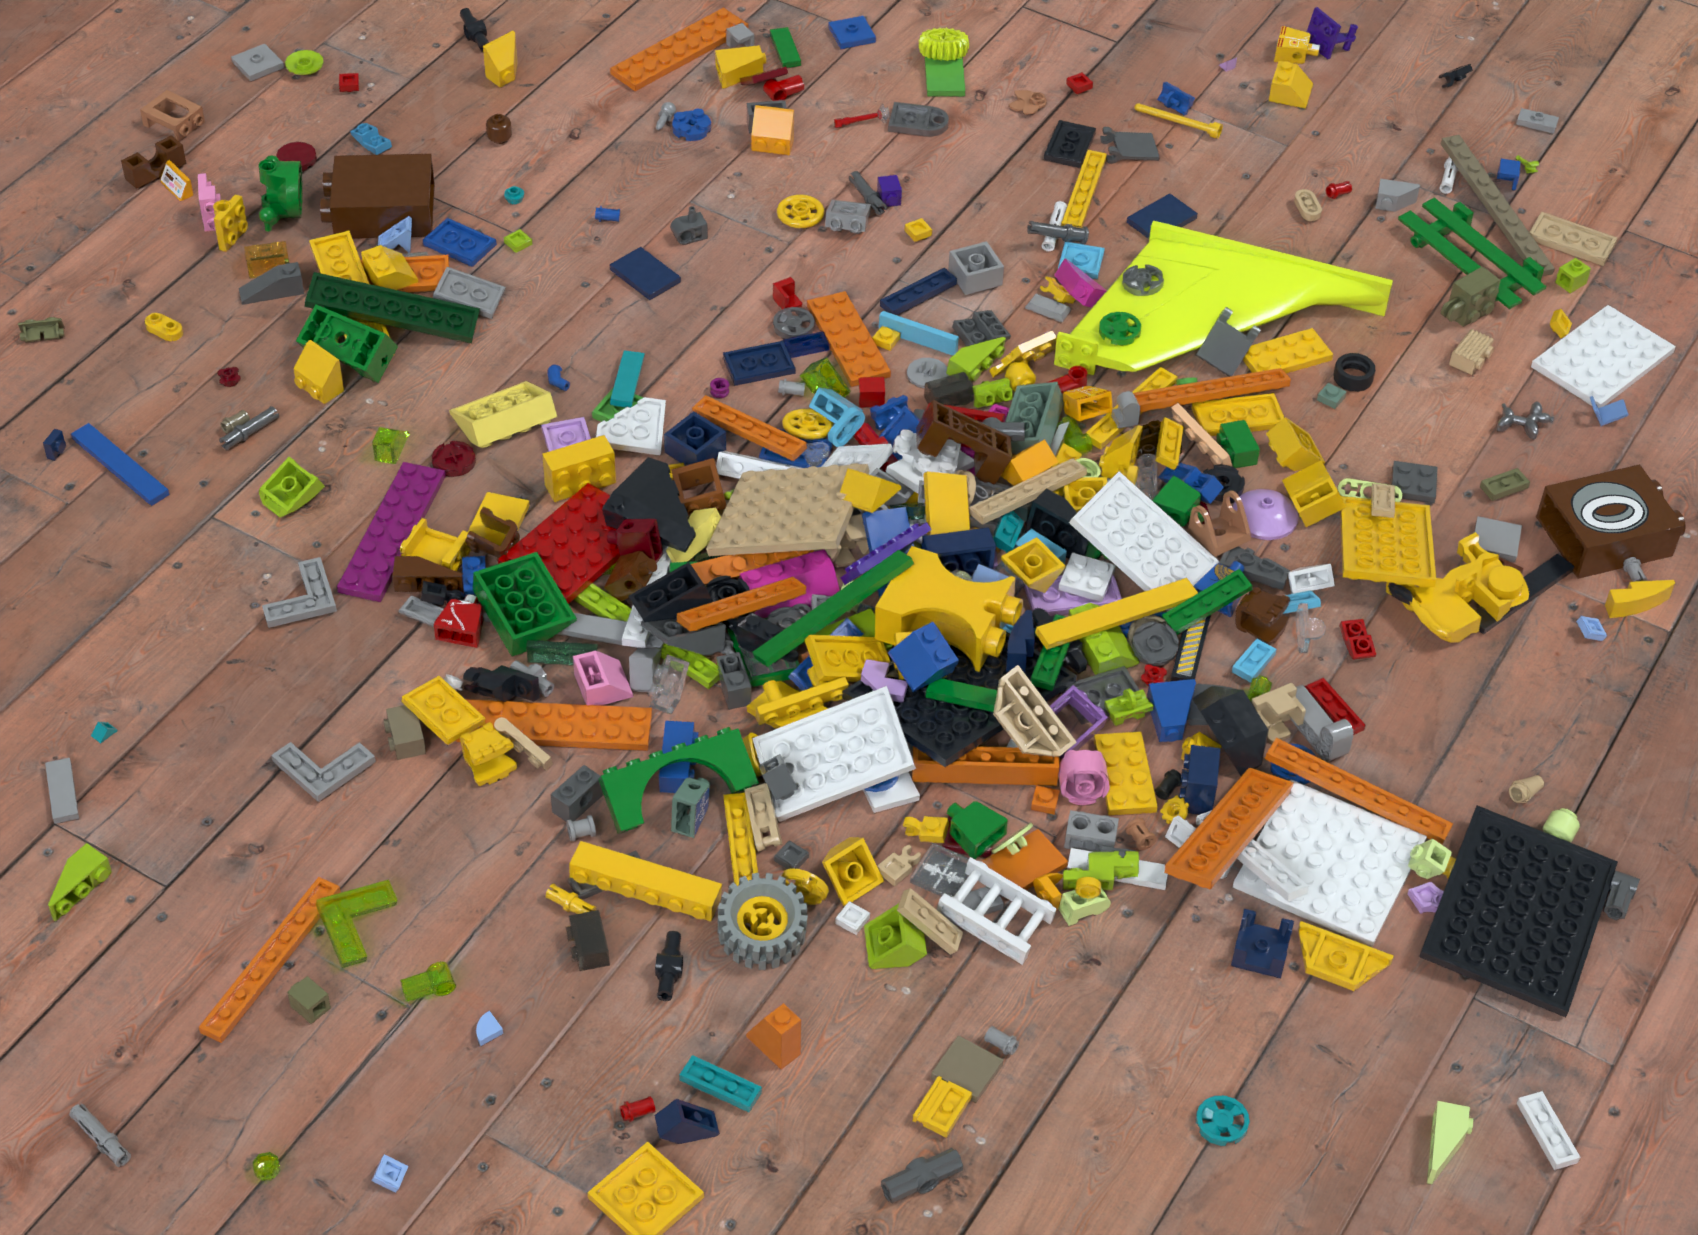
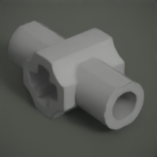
M515 660L509 668L537 676L540 694L548 697L552 693L554 684L547 680V674L540 665L535 663L527 667L518 660Z

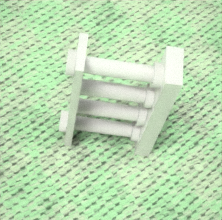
M970 857L965 873L969 875L954 897L943 894L939 900L937 911L949 921L1023 965L1031 948V945L1027 943L1028 939L1042 920L1049 924L1052 923L1057 909L1047 900H1041L991 870L985 863ZM977 881L989 887L990 890L978 907L972 910L962 904V902ZM1000 894L1012 902L998 922L993 923L985 918L984 914ZM1022 907L1032 913L1033 916L1019 936H1015L1006 931L1005 928L1019 908Z

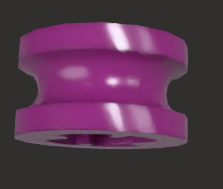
M715 378L711 381L710 393L713 397L721 399L729 395V382L726 379Z

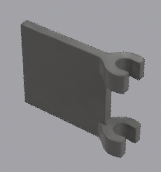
M1103 127V134L1107 136H1100L1101 143L1108 144L1114 141L1115 147L1110 146L1108 148L1109 154L1113 155H1107V163H1116L1121 159L1159 161L1160 157L1152 133L1115 132L1110 127Z
M1225 307L1196 356L1230 377L1235 373L1261 329L1254 325L1250 328L1247 335L1238 331L1227 323L1233 311Z

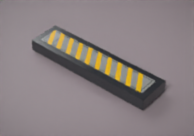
M1211 615L1183 631L1171 681L1196 678Z

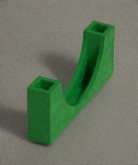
M730 727L717 731V736L709 738L708 735H703L694 739V744L686 746L685 742L671 747L672 751L665 754L660 750L648 755L650 759L640 761L637 758L626 762L627 767L617 769V766L603 770L604 775H601L598 780L617 833L620 834L644 824L641 806L644 789L654 773L670 764L692 762L706 766L725 781L731 794L757 785L758 780L739 729L731 730Z

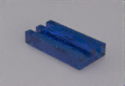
M823 331L783 339L791 358L829 350V343Z

